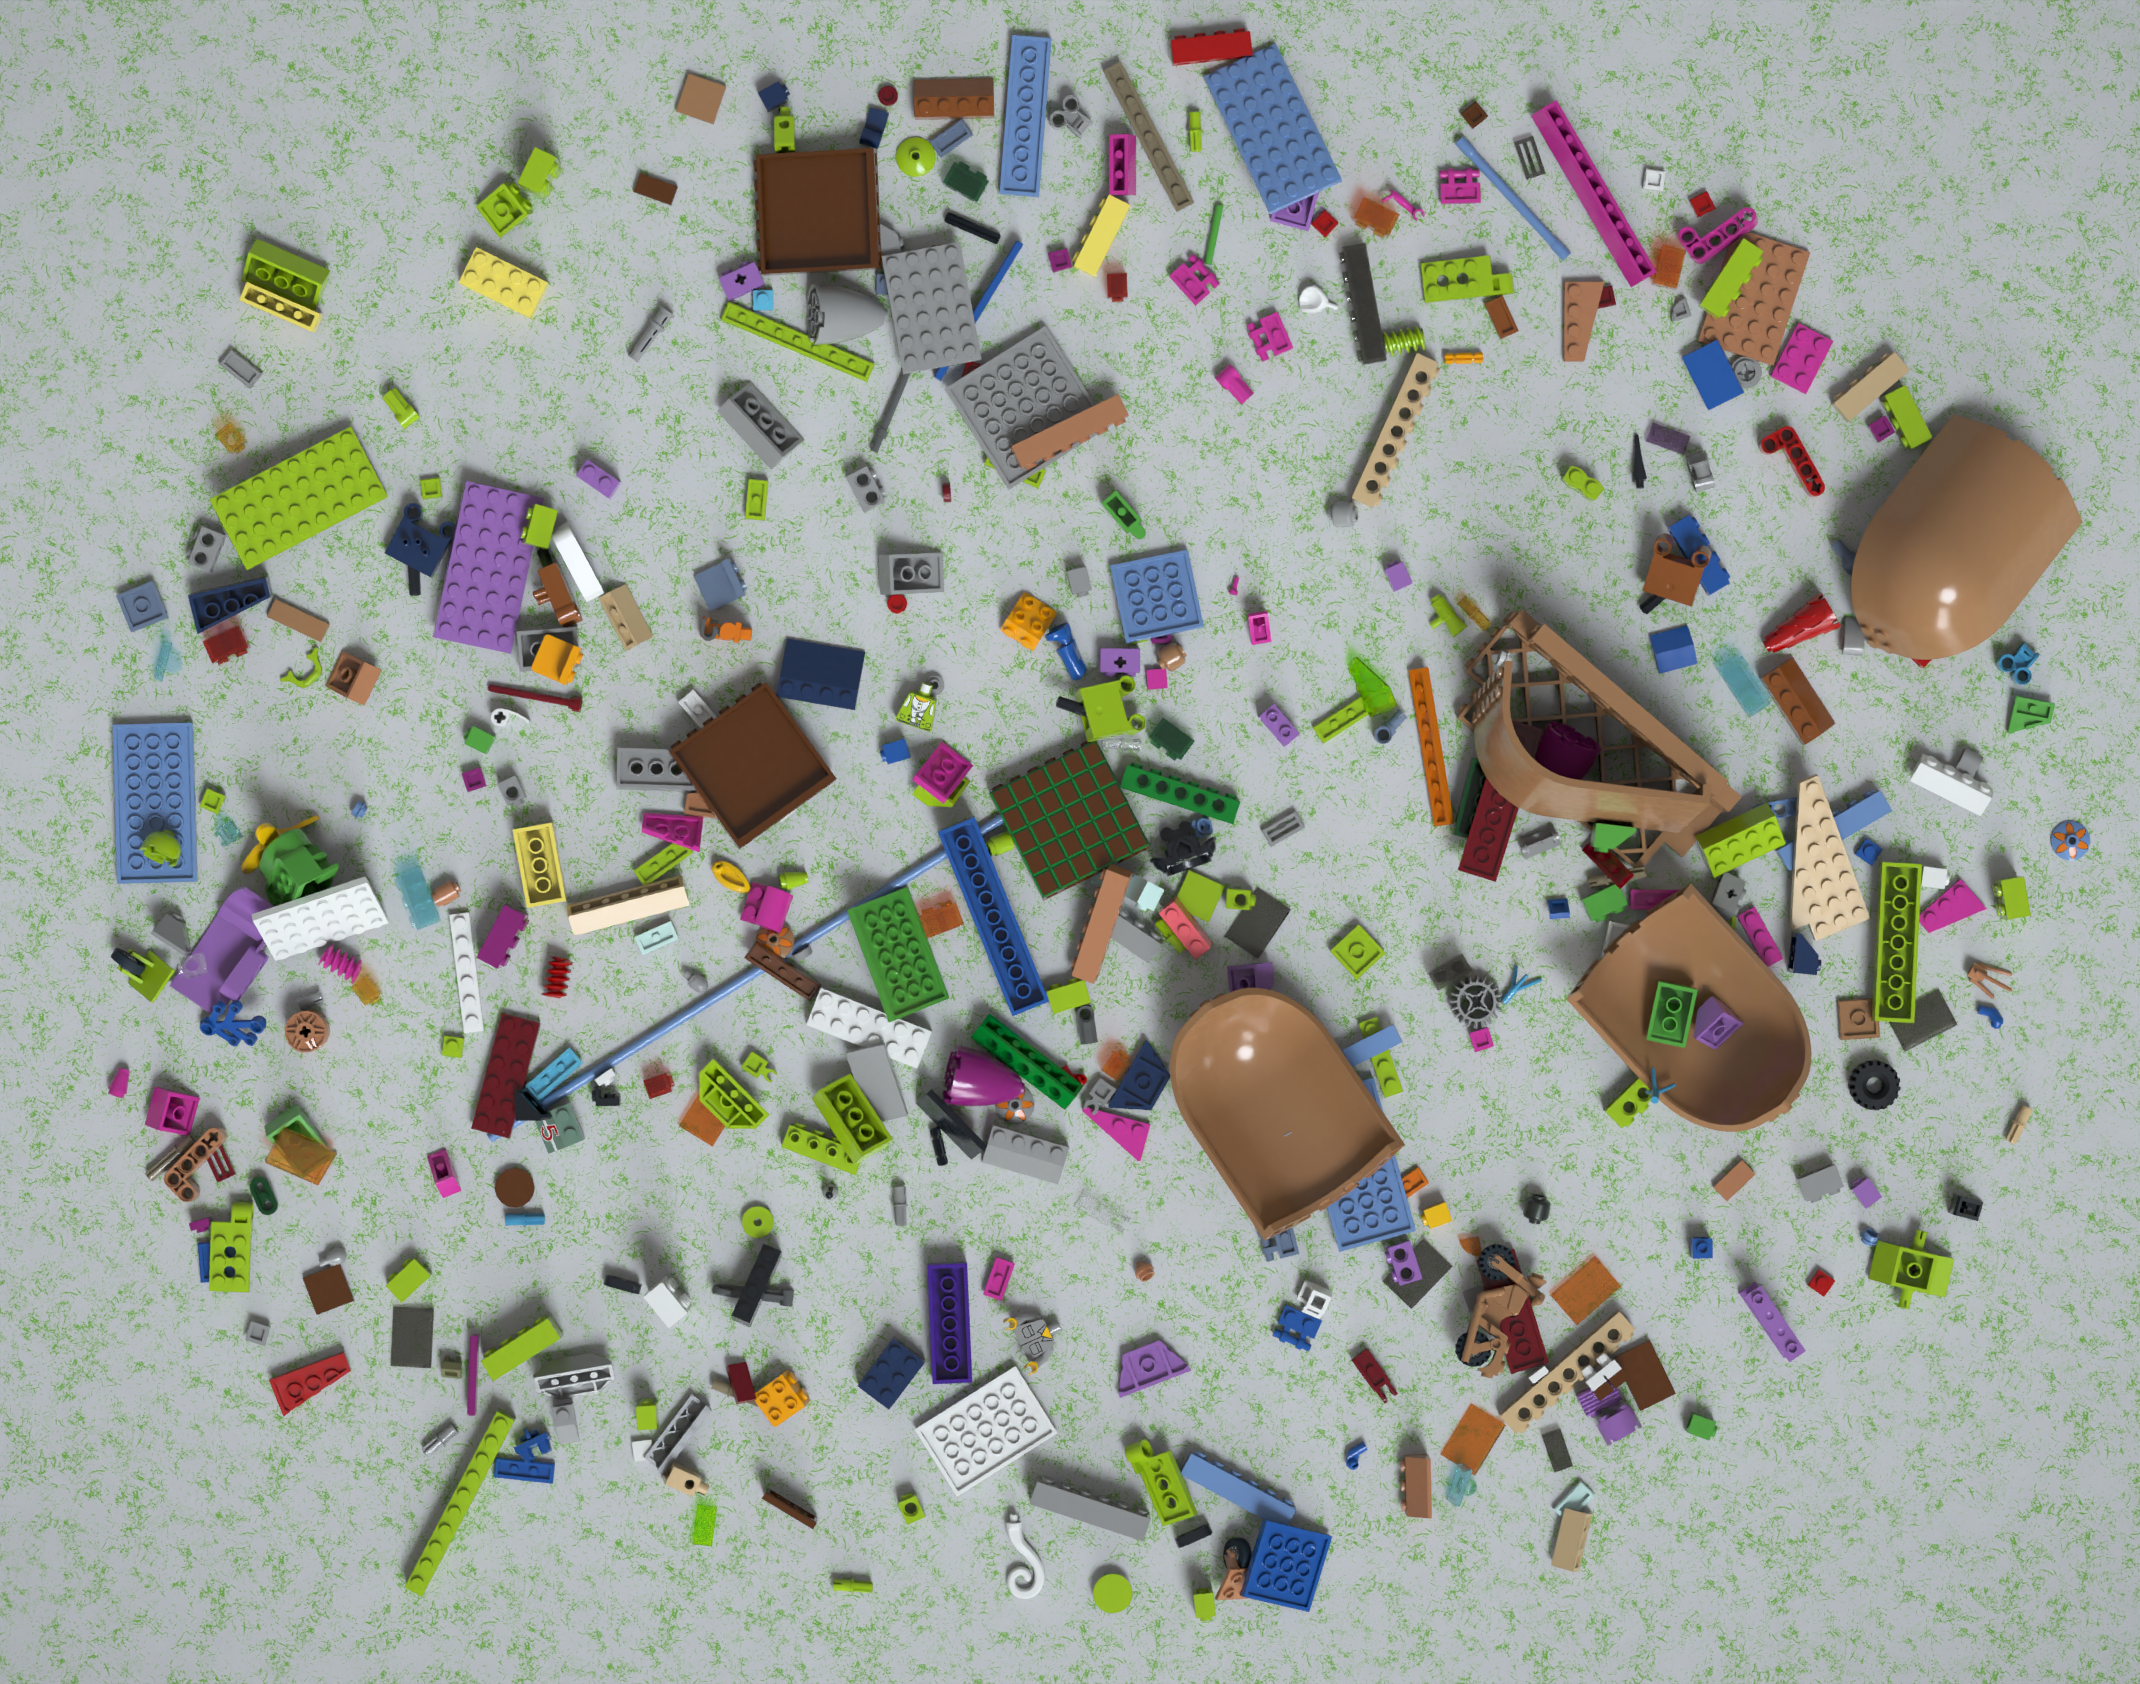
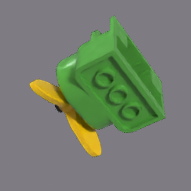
M318 815L289 828L275 829L272 824L263 823L256 829L255 836L260 843L252 849L243 861L241 870L244 874H248L259 867L267 879L265 891L274 906L329 889L332 886L339 868L338 863L330 865L327 861V853L321 851L316 844L313 845L302 830L320 820Z

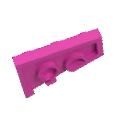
M1959 879L1920 913L1919 923L1928 933H1931L1987 908L1968 886Z

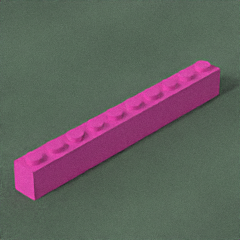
M1557 100L1531 116L1630 287L1655 274L1657 271Z

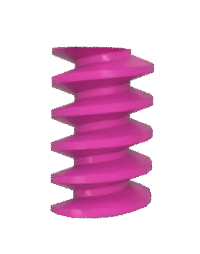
M330 945L325 950L318 965L324 961L323 968L326 969L331 965L330 972L333 973L338 969L337 975L340 977L345 973L344 979L348 980L352 977L351 983L353 984L362 970V960L360 959L354 963L355 956L347 959L348 952L340 955L341 948L334 952V945Z

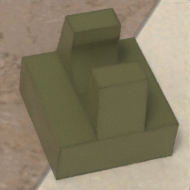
M445 1355L441 1364V1377L462 1378V1359L460 1356H457V1361L454 1363L450 1362L449 1355Z

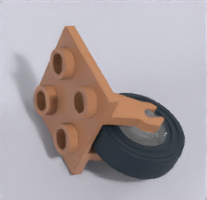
M1231 1538L1224 1546L1223 1560L1228 1571L1215 1596L1216 1600L1249 1599L1240 1595L1252 1556L1250 1545L1244 1538Z

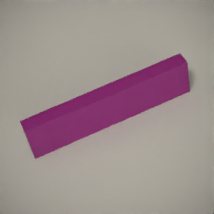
M472 1334L470 1336L467 1414L469 1416L477 1414L480 1334Z

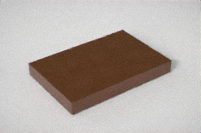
M1650 1340L1614 1357L1617 1364L1630 1377L1626 1380V1383L1640 1411L1676 1394Z
M769 1488L765 1490L762 1496L763 1500L814 1529L818 1520L816 1516Z

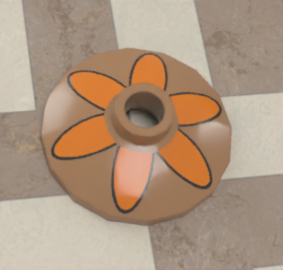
M783 924L781 933L761 928L756 935V941L783 959L791 953L794 947L795 938L793 932L785 924ZM772 937H777V940L774 943H771L770 939Z

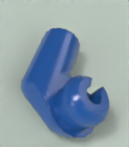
M1978 1006L1977 1014L1989 1016L1991 1026L1999 1029L2004 1021L1999 1011L1994 1007Z
M1363 1441L1347 1451L1345 1462L1346 1466L1351 1470L1358 1468L1359 1455L1368 1450Z

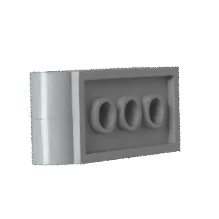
M617 748L616 790L696 792L683 772L680 775L672 774L671 769L674 766H678L669 754V751L672 749ZM638 764L643 770L639 774H634L631 771L632 766ZM655 765H659L663 769L658 775L651 772V768Z

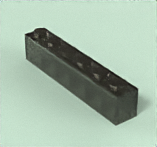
M1366 243L1344 246L1341 248L1342 252H1338L1340 264H1344L1345 272H1342L1344 284L1347 283L1349 290L1345 293L1347 303H1351L1352 311H1349L1350 321L1355 323L1356 330L1352 331L1354 342H1358L1359 350H1356L1357 360L1362 362V366L1386 362V352Z

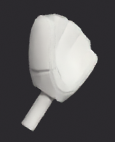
M1316 285L1306 287L1299 296V309L1304 313L1314 314L1321 312L1325 307L1337 310L1338 305L1328 302L1326 294Z

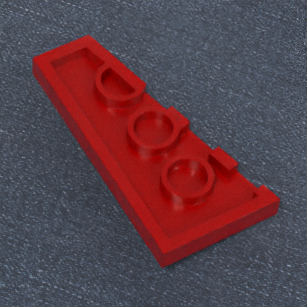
M343 1351L270 1378L269 1382L283 1417L312 1396L321 1392L322 1389L349 1373L351 1367Z

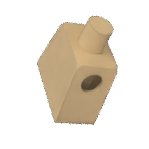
M675 1461L662 1475L665 1485L690 1496H693L695 1492L705 1496L709 1489V1484L701 1481L700 1474Z

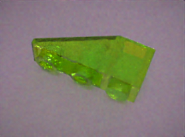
M1354 657L1348 663V670L1355 680L1356 690L1361 695L1364 709L1368 712L1370 718L1393 710L1397 706V702L1390 686L1358 657Z

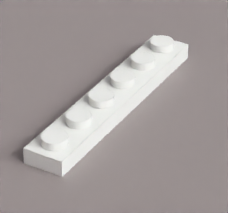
M470 912L452 914L449 917L464 1033L484 1031Z

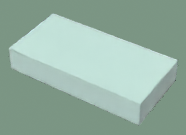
M1579 1481L1553 1510L1560 1517H1563L1565 1508L1580 1511L1595 1494L1582 1481Z

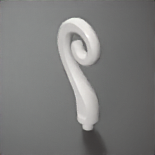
M1010 1514V1521L1006 1522L1008 1538L1012 1545L1032 1565L1034 1582L1032 1586L1026 1589L1017 1586L1015 1582L1017 1576L1022 1575L1027 1582L1032 1578L1030 1570L1020 1566L1009 1572L1007 1585L1014 1596L1029 1599L1038 1594L1042 1589L1045 1581V1570L1036 1552L1024 1540L1022 1522L1018 1521V1515Z

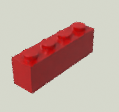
M1240 28L1234 29V33L1227 34L1226 31H1216L1214 35L1206 36V33L1194 34L1192 38H1186V35L1175 36L1174 40L1170 42L1173 66L1241 59L1252 56L1250 31Z

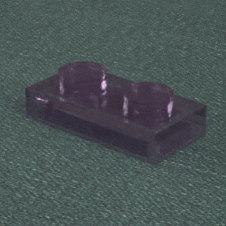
M1652 423L1646 442L1684 455L1690 436Z

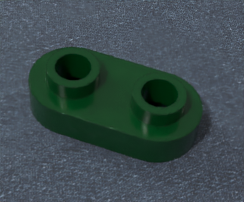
M265 1177L254 1178L250 1183V1191L259 1211L264 1215L275 1213L278 1209V1200L269 1180ZM258 1183H263V1190L257 1188ZM266 1201L272 1203L271 1208L265 1206Z

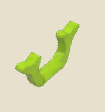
M315 647L312 654L306 655V658L315 664L314 671L308 677L299 681L295 678L293 671L290 670L288 675L282 677L280 681L292 682L301 688L309 687L322 674L323 669L318 659L319 648Z

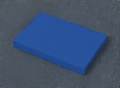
M1718 339L1682 357L1708 411L1744 393Z

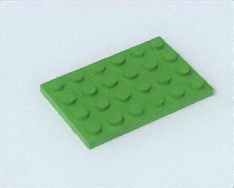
M908 887L847 910L888 1022L895 1021L949 999Z

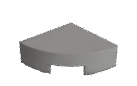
M1686 297L1674 305L1671 313L1672 322L1692 316Z

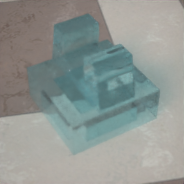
M233 820L221 825L214 833L216 837L220 835L223 839L222 847L228 846L243 837Z

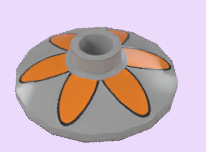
M1024 1087L1023 1094H1019L1017 1098L995 1104L997 1114L1002 1120L1011 1124H1019L1030 1118L1034 1111L1035 1103L1030 1091ZM1017 1101L1019 1103L1018 1108H1012L1011 1103Z

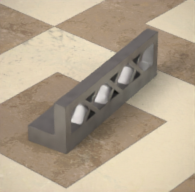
M691 1393L652 1444L644 1458L664 1474L712 1411L710 1406ZM692 1400L701 1405L697 1412L688 1413L687 1406ZM686 1417L687 1425L685 1428L676 1429L675 1422L677 1419ZM675 1433L673 1444L664 1445L663 1438L665 1435ZM663 1449V1457L659 1462L650 1457L654 1450Z

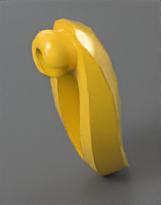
M716 861L713 863L712 873L721 885L738 893H748L750 891L748 879L740 869L726 861Z

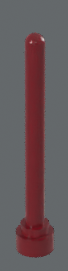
M488 685V691L564 705L574 712L580 713L583 697L580 696L570 697L569 699L500 685Z

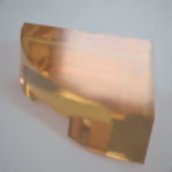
M1479 1236L1459 1239L1462 1248L1467 1253L1480 1256Z

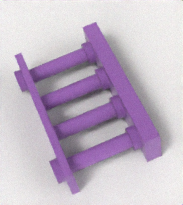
M1754 1281L1738 1292L1783 1358H1787L1791 1362L1806 1351L1761 1285L1758 1286Z

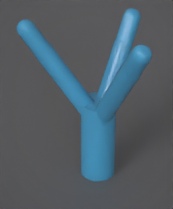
M1514 966L1511 987L1500 1000L1507 1005L1516 992L1541 982L1542 978L1521 985L1528 977V974H1525L1516 984L1518 966Z
M1652 1067L1653 1089L1646 1090L1645 1093L1650 1094L1651 1102L1656 1104L1659 1101V1094L1674 1088L1676 1084L1673 1083L1661 1089L1657 1088L1655 1068Z

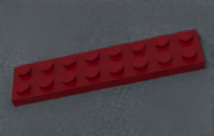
M1512 720L1519 741L1534 759L1543 729ZM1487 778L1485 779L1458 870L1496 882L1519 808L1501 796Z

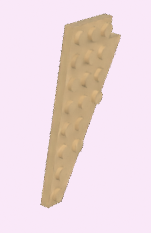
M1815 774L1798 781L1789 927L1791 930H1795L1808 924L1814 940L1817 941L1868 920L1870 916L1819 776Z

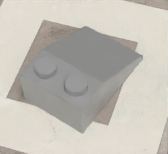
M943 552L879 555L880 595L944 592Z

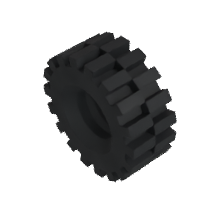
M1869 1060L1859 1064L1852 1071L1853 1074L1849 1077L1850 1084H1848V1088L1854 1101L1861 1107L1875 1111L1886 1109L1887 1106L1894 1103L1895 1098H1898V1091L1901 1088L1899 1086L1900 1078H1898L1897 1072L1892 1066L1878 1060ZM1876 1077L1882 1083V1087L1877 1093H1871L1867 1089V1082L1870 1078Z

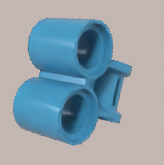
M2024 641L2016 649L2013 656L2011 654L1999 656L1996 660V667L2001 672L2012 671L2011 680L2013 683L2025 685L2032 679L2031 671L2028 668L2037 660L2040 654L2031 650ZM2004 658H2008L2011 662L2008 669L2002 666ZM2020 670L2026 675L2023 682L2017 679V673Z

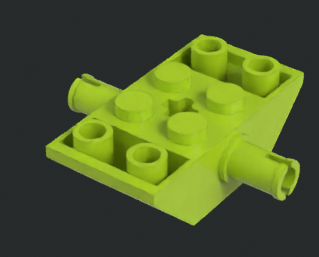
M1915 1229L1913 1243L1910 1248L1877 1240L1878 1243L1875 1247L1868 1279L1900 1287L1902 1290L1897 1307L1910 1309L1912 1295L1915 1291L1946 1297L1954 1258L1925 1252L1924 1244L1928 1232ZM1914 1265L1917 1270L1910 1274L1909 1267Z

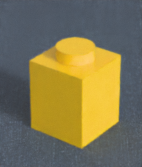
M1445 1201L1422 1209L1424 1214L1420 1215L1424 1226L1428 1225L1430 1229L1453 1221Z

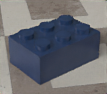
M893 1337L857 1386L889 1410L924 1365L925 1359Z

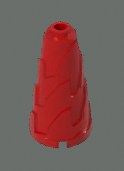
M1822 592L1816 594V596L1806 602V605L1798 609L1791 617L1776 626V629L1764 637L1766 640L1763 641V644L1768 652L1773 651L1775 653L1782 649L1790 648L1805 640L1841 627L1839 622L1835 623L1838 620L1826 599H1821L1824 597Z

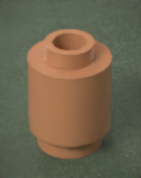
M448 880L435 888L434 892L430 894L436 905L440 907L459 898L461 889L456 881L452 883L451 880Z

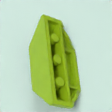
M712 1059L699 1072L700 1101L728 1129H756L770 1115L715 1059Z

